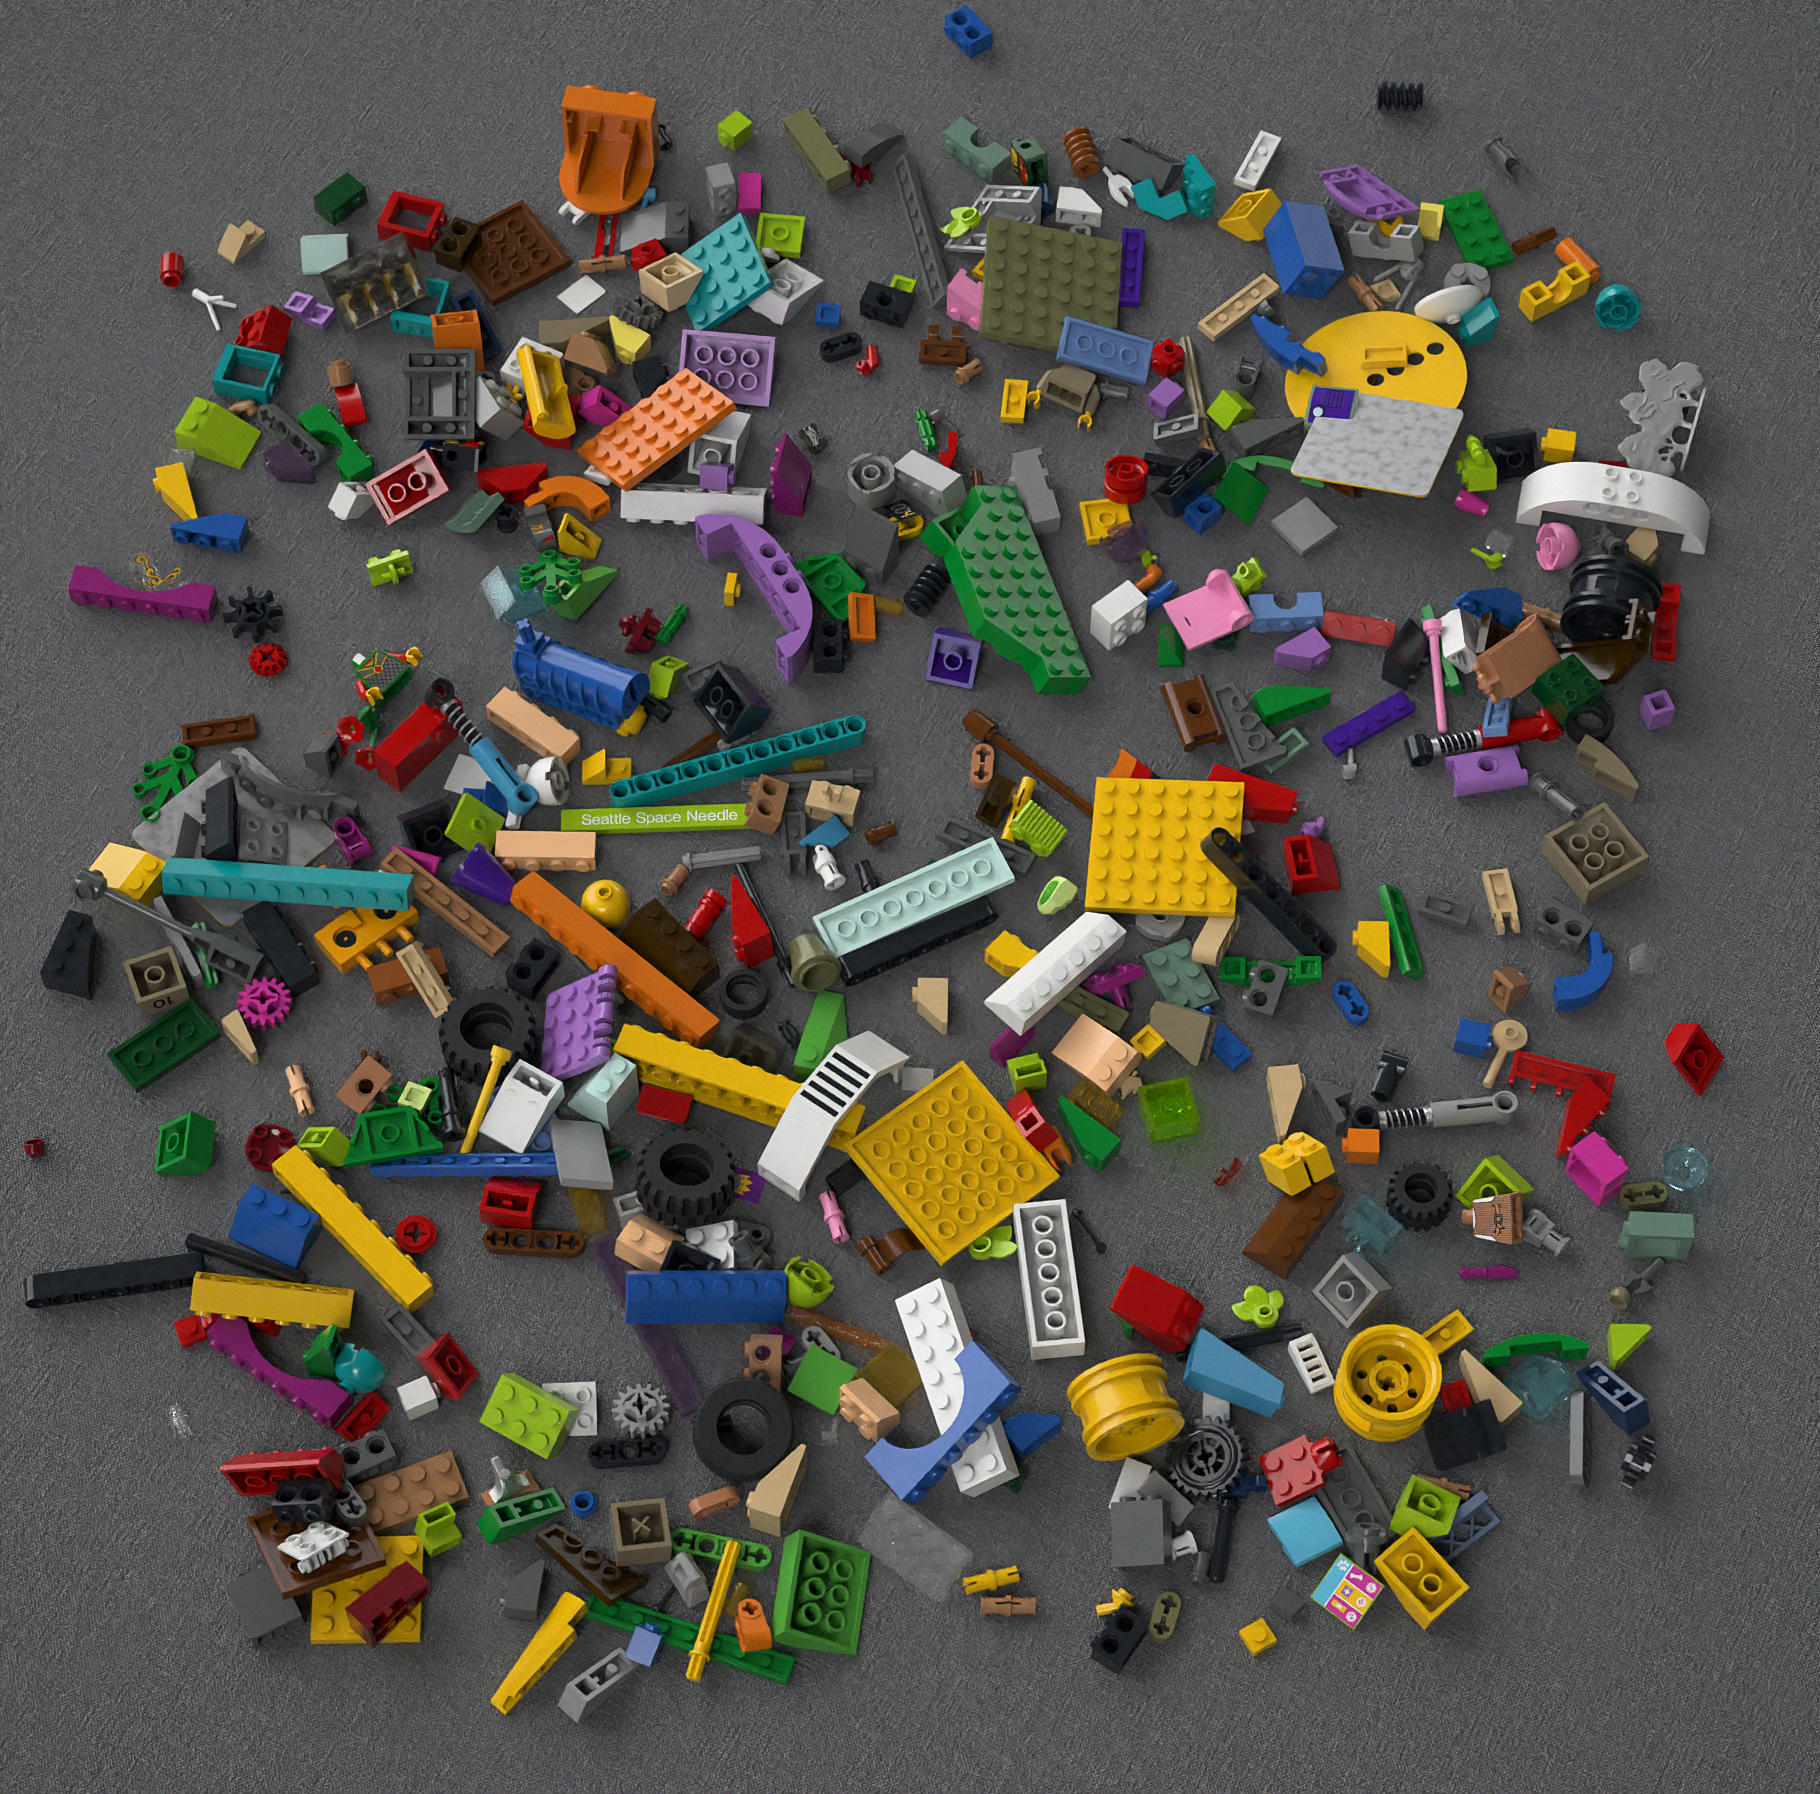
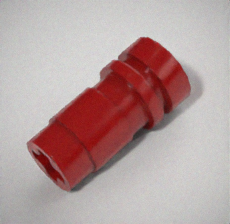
M708 889L702 896V899L698 902L699 907L693 912L684 927L697 942L707 932L714 918L720 916L721 911L728 904L727 900L721 894L711 889Z

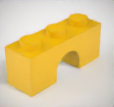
M1575 261L1560 269L1557 278L1549 286L1546 287L1539 280L1522 289L1518 307L1533 322L1586 294L1591 275L1578 261Z

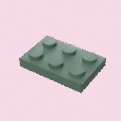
M1188 938L1142 955V962L1163 1001L1197 1011L1205 1005L1211 1007L1219 1004L1220 998L1202 964L1192 961L1193 947Z

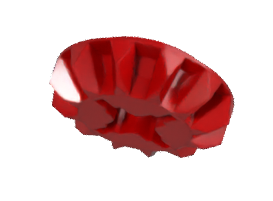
M272 641L270 644L261 642V645L257 648L253 647L252 653L249 654V666L259 676L270 677L277 675L283 671L287 664L286 651L283 650L281 645H275ZM271 655L272 660L264 661L263 656L269 657Z
M413 1215L403 1219L395 1231V1239L398 1246L405 1253L410 1252L414 1255L420 1252L426 1253L427 1249L434 1246L437 1237L434 1223L429 1218L421 1215ZM418 1227L420 1235L423 1236H420L418 1241L414 1243L413 1238L409 1235H414V1231Z

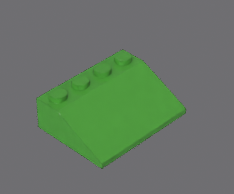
M801 1529L785 1537L771 1625L772 1641L795 1648L856 1655L871 1552Z

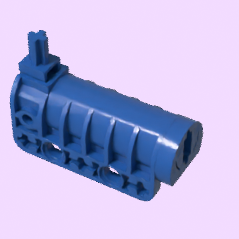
M524 618L523 621H517V629L520 635L514 641L517 648L513 653L512 664L521 689L528 697L616 730L621 726L624 718H630L650 690V680L647 674L632 668L624 669L622 665L615 662L608 663L602 657L594 658L590 653L586 651L578 652L572 646H563L560 642L544 636L540 631L532 629L527 618Z

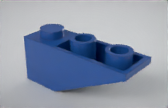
M220 513L170 525L174 541L181 544L199 545L203 548L220 549L228 553H242L250 531L247 517L228 513Z
M1504 587L1467 591L1451 602L1452 606L1481 619L1483 613H1492L1497 622L1506 628L1522 620L1521 595Z

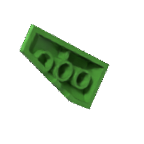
M825 990L818 991L795 1058L794 1079L806 1081L837 1044L848 1040L843 994Z

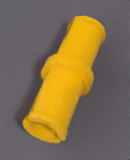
M1014 1565L996 1571L988 1569L983 1574L964 1577L963 1586H966L964 1590L969 1595L970 1593L986 1589L994 1591L999 1586L1018 1583L1020 1578L1019 1573L1016 1574L1018 1571L1017 1567Z

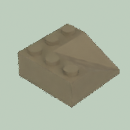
M1605 802L1584 813L1580 820H1572L1545 835L1541 848L1544 856L1584 905L1589 904L1643 873L1649 859V855Z

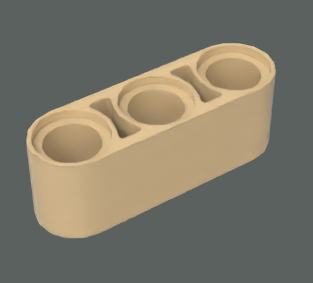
M1236 913L1235 917L1209 916L1194 944L1192 961L1218 967L1237 933L1240 924V914Z

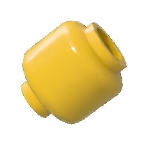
M639 704L630 718H624L621 726L614 731L624 737H628L629 734L638 735L647 718L644 712L645 708Z

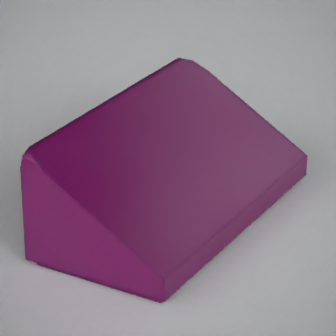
M1008 1026L990 1045V1059L1003 1068L1007 1067V1060L1014 1059L1035 1036L1033 1027H1030L1020 1036Z

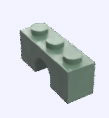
M963 117L959 118L943 132V147L947 152L958 157L963 164L977 171L982 178H986L993 183L1011 168V153L995 141L984 148L976 147L975 145L978 144V128Z

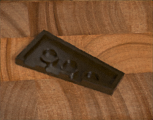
M556 1523L536 1534L534 1541L607 1607H611L647 1585L649 1578L641 1573L639 1576H636L628 1571L629 1566L617 1567L616 1563L605 1557L606 1553L598 1548L587 1547L584 1545L585 1540Z

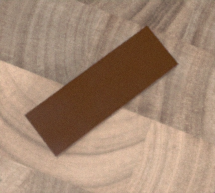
M254 714L181 725L183 745L191 749L258 739Z

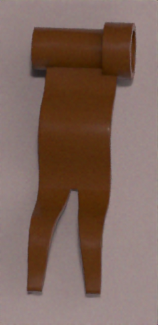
M898 1228L878 1241L873 1236H867L859 1241L855 1248L861 1257L867 1259L876 1274L880 1276L890 1269L888 1263L896 1260L905 1252L910 1250L920 1251L926 1247L916 1238L917 1236L910 1228Z

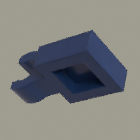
M1240 1471L1239 1473L1245 1478V1481L1235 1479L1238 1490L1228 1486L1229 1496L1227 1497L1220 1491V1499H1247V1492L1264 1493L1266 1492V1476L1255 1475L1247 1478V1471Z

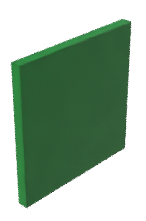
M1233 460L1213 497L1249 525L1269 489Z

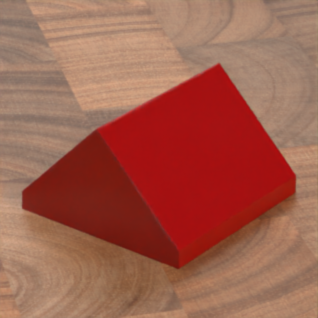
M449 1332L445 1333L416 1356L419 1363L446 1399H460L479 1375L476 1368Z

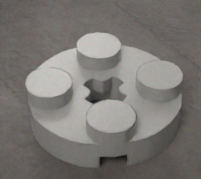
M1457 263L1452 266L1445 277L1444 289L1461 286L1462 283L1468 281L1470 284L1481 288L1483 298L1480 303L1488 297L1490 278L1484 267L1473 263Z
M1135 914L1137 930L1144 936L1153 940H1160L1161 942H1168L1172 937L1179 934L1185 922L1184 915H1164V920H1157L1153 916L1154 914Z

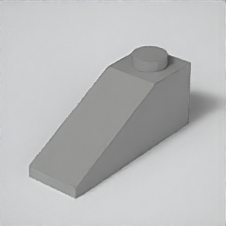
M619 1647L568 1683L558 1706L576 1723L580 1722L594 1712L639 1667V1664L626 1658V1652Z

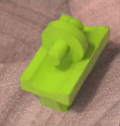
M400 549L391 551L389 557L383 559L374 557L369 559L368 564H366L373 587L392 581L394 585L398 584V578L414 573L407 550L403 552Z
M1252 557L1247 563L1242 562L1237 567V572L1231 578L1244 599L1252 590L1258 591L1262 587L1261 582L1267 575L1261 569L1258 558Z

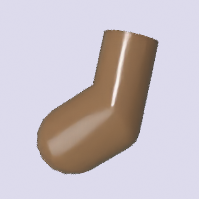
M250 399L236 402L226 410L235 416L240 415L244 411L247 412L248 416H252L257 412L258 406L255 405V401Z

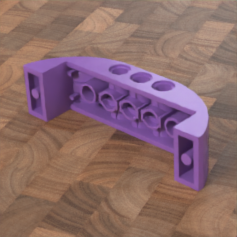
M706 514L695 517L697 546L707 561L733 550L787 631V635L776 640V665L788 684L794 682L807 665L813 645L812 601L805 585L803 574L800 570L796 571L789 553L785 554L776 540L756 524L739 517L722 514Z

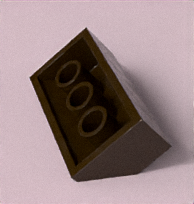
M656 898L634 913L618 937L619 940L692 998H695L720 979L719 963Z

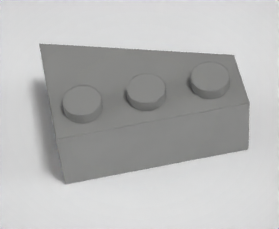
M1041 447L1013 453L1011 475L1008 477V486L1016 487L1035 536L1059 531L1061 519L1053 489L1049 490L1045 477L1048 476L1047 468L1042 469L1040 464Z
M911 450L893 465L895 480L898 485L906 489L938 516L963 506L967 493L962 476L959 473L914 450Z

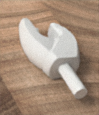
M1104 167L1103 171L1109 178L1108 187L1111 196L1119 204L1128 207V201L1121 192H1126L1131 198H1134L1131 182L1119 174L1114 176L1108 167Z

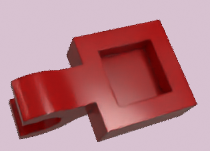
M211 1313V1316H204L202 1319H200L199 1315L194 1314L173 1323L183 1349L208 1339L206 1332L220 1317L218 1313Z

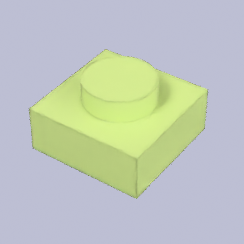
M408 1081L398 1100V1106L411 1105L418 1114L422 1115L433 1095L432 1089Z

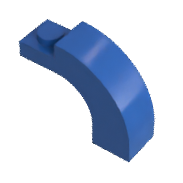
M1600 931L1589 932L1586 943L1589 961L1588 970L1574 977L1555 978L1552 989L1555 1012L1583 1008L1594 1002L1606 988L1613 965V953H1606L1605 941H1601Z

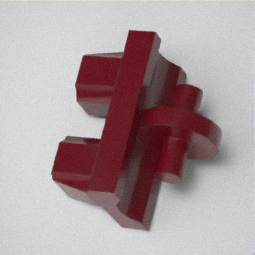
M647 607L638 623L636 622L637 616L631 614L629 618L623 617L620 619L619 627L623 630L622 636L628 637L629 633L632 634L624 650L625 652L631 654L633 650L646 654L650 649L653 640L643 636L642 633L645 631L655 636L662 622L651 616L652 609Z

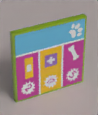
M1340 1553L1310 1598L1355 1630L1385 1585Z

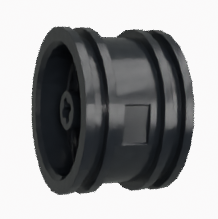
M1606 554L1584 558L1573 569L1569 584L1571 597L1564 604L1563 613L1560 618V627L1564 635L1573 643L1617 639L1628 630L1625 624L1626 615H1631L1632 612L1629 599L1639 598L1647 612H1656L1660 606L1663 594V583L1655 571L1634 559Z

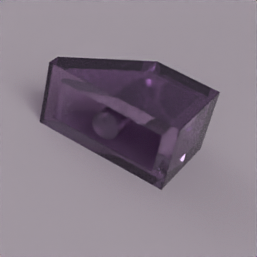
M288 439L283 440L263 453L265 470L270 476L274 475L279 482L309 485L316 483L314 469Z

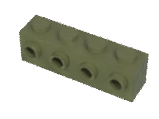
M804 108L783 119L786 136L827 194L852 183L850 173L853 171L850 163L842 159L838 146H833L828 132L825 129H821L815 114L811 115L808 109Z

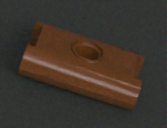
M1196 674L1193 680L1173 684L1171 680L1161 686L1162 695L1185 752H1193L1194 747L1215 742L1216 746L1227 740V734L1203 675Z

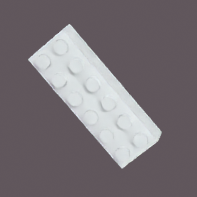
M1062 1199L1013 1204V1224L1031 1360L1084 1355L1085 1338L1066 1201Z

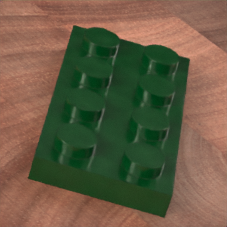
M189 998L108 1052L107 1056L134 1091L138 1093L219 1039L221 1034L195 1001Z

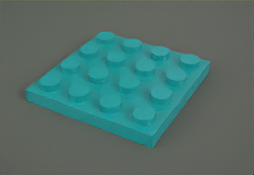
M739 213L680 254L683 258L703 270L700 282L689 301L685 304L695 330L710 331L774 286L747 219L742 213Z

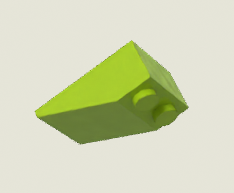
M196 396L174 431L179 449L242 470L262 436L261 431L220 405Z

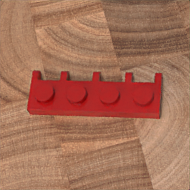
M1516 1050L1507 1085L1513 1086L1515 1077L1532 1081L1531 1091H1535L1537 1082L1556 1086L1555 1096L1560 1097L1562 1088L1577 1091L1589 1078L1611 1098L1616 1074Z

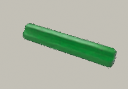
M195 922L191 927L207 931L204 922ZM195 944L205 987L207 989H216L220 984L217 970L215 967L204 963L207 952Z

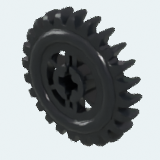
M1207 1415L1204 1418V1422H1202L1199 1417H1196L1195 1424L1192 1425L1187 1421L1185 1423L1186 1430L1181 1429L1178 1433L1179 1437L1171 1439L1174 1445L1166 1447V1450L1171 1455L1166 1456L1164 1460L1171 1464L1165 1468V1471L1172 1473L1169 1481L1171 1483L1176 1482L1175 1489L1177 1491H1181L1184 1488L1183 1496L1186 1498L1192 1492V1498L1196 1502L1199 1500V1496L1202 1495L1203 1500L1208 1503L1210 1494H1212L1216 1501H1219L1220 1491L1227 1497L1229 1496L1228 1486L1238 1490L1235 1479L1245 1481V1478L1239 1472L1249 1471V1468L1242 1462L1251 1460L1249 1455L1243 1453L1249 1450L1250 1447L1247 1444H1240L1246 1440V1437L1243 1434L1236 1435L1240 1429L1238 1426L1231 1427L1232 1423L1230 1420L1222 1423L1221 1417L1217 1416L1212 1422L1211 1417ZM1208 1440H1214L1218 1443L1212 1447L1209 1445ZM1198 1443L1199 1447L1195 1450L1194 1453L1191 1452L1193 1447ZM1222 1447L1225 1451V1460L1219 1454ZM1210 1454L1212 1457L1209 1458V1463L1207 1465L1206 1462H1208V1457ZM1189 1456L1194 1458L1196 1464L1192 1469L1189 1466ZM1202 1470L1205 1472V1476L1202 1477L1196 1475V1473Z

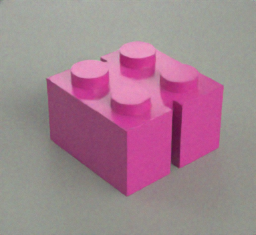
M1594 1131L1571 1148L1568 1156L1569 1160H1567L1564 1171L1598 1208L1620 1193L1629 1168L1624 1158L1619 1155L1617 1156L1613 1152L1605 1138L1600 1137Z

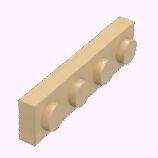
M1263 273L1198 322V329L1213 342L1257 310L1263 300L1266 298L1270 300L1278 294L1280 286Z

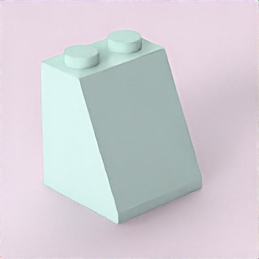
M617 1053L612 1054L608 1062L594 1069L567 1103L568 1106L593 1122L601 1123L603 1128L610 1131L639 1094L636 1065Z

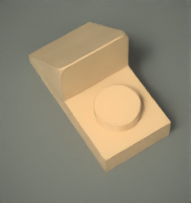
M249 220L239 228L230 223L217 252L235 265L266 237L265 231Z

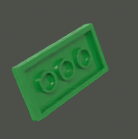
M1481 190L1438 201L1439 205H1444L1442 217L1465 263L1477 264L1480 267H1484L1487 271L1514 263V256Z

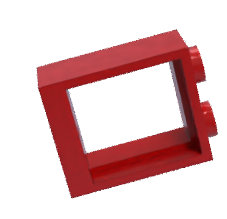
M393 190L377 222L379 239L430 252L433 245L439 240L442 226L445 227L448 220L445 205L438 201ZM402 209L431 216L425 232L396 225Z

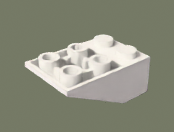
M519 1059L505 1078L479 1132L517 1153H524L565 1097L563 1082Z

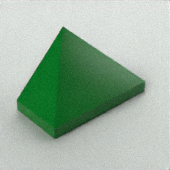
M1158 624V667H1183L1182 639L1173 624Z

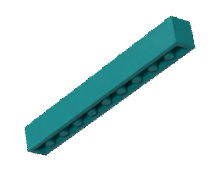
M169 857L161 872L163 894L408 911L415 897L414 874Z

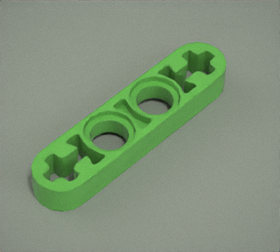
M678 1528L670 1533L671 1551L676 1555L685 1551L686 1554H691L694 1559L720 1564L726 1544L729 1540L741 1544V1554L738 1557L736 1568L763 1572L772 1563L770 1549L762 1544L685 1528ZM680 1537H684L686 1543L678 1547L676 1541H679ZM693 1539H696L695 1550H691V1544H693ZM709 1541L714 1544L715 1548L710 1553H703L699 1549L700 1544ZM745 1550H749L748 1561H744ZM762 1553L764 1559L760 1563H756L754 1557Z

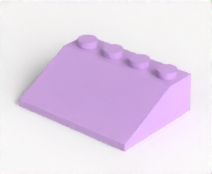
M683 329L679 372L687 368L732 400L734 404L769 407L778 341L776 337Z

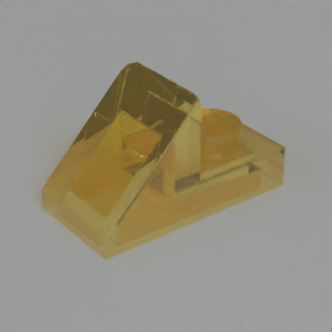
M568 1187V1195L581 1236L607 1230L598 1195H596L595 1189Z

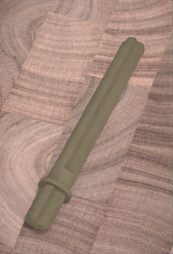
M1182 336L1179 345L1185 352L1183 368L1192 414L1199 413L1201 417V435L1196 436L1199 442L1204 439L1208 441L1210 437L1208 426L1210 419L1205 411L1193 341L1190 336Z

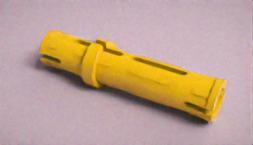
M1023 777L1021 779L1020 787L1017 794L1013 796V806L1000 837L1014 845L1016 838L1012 835V830L1008 828V825L1022 807L1031 800L1037 784L1034 779L1030 777Z

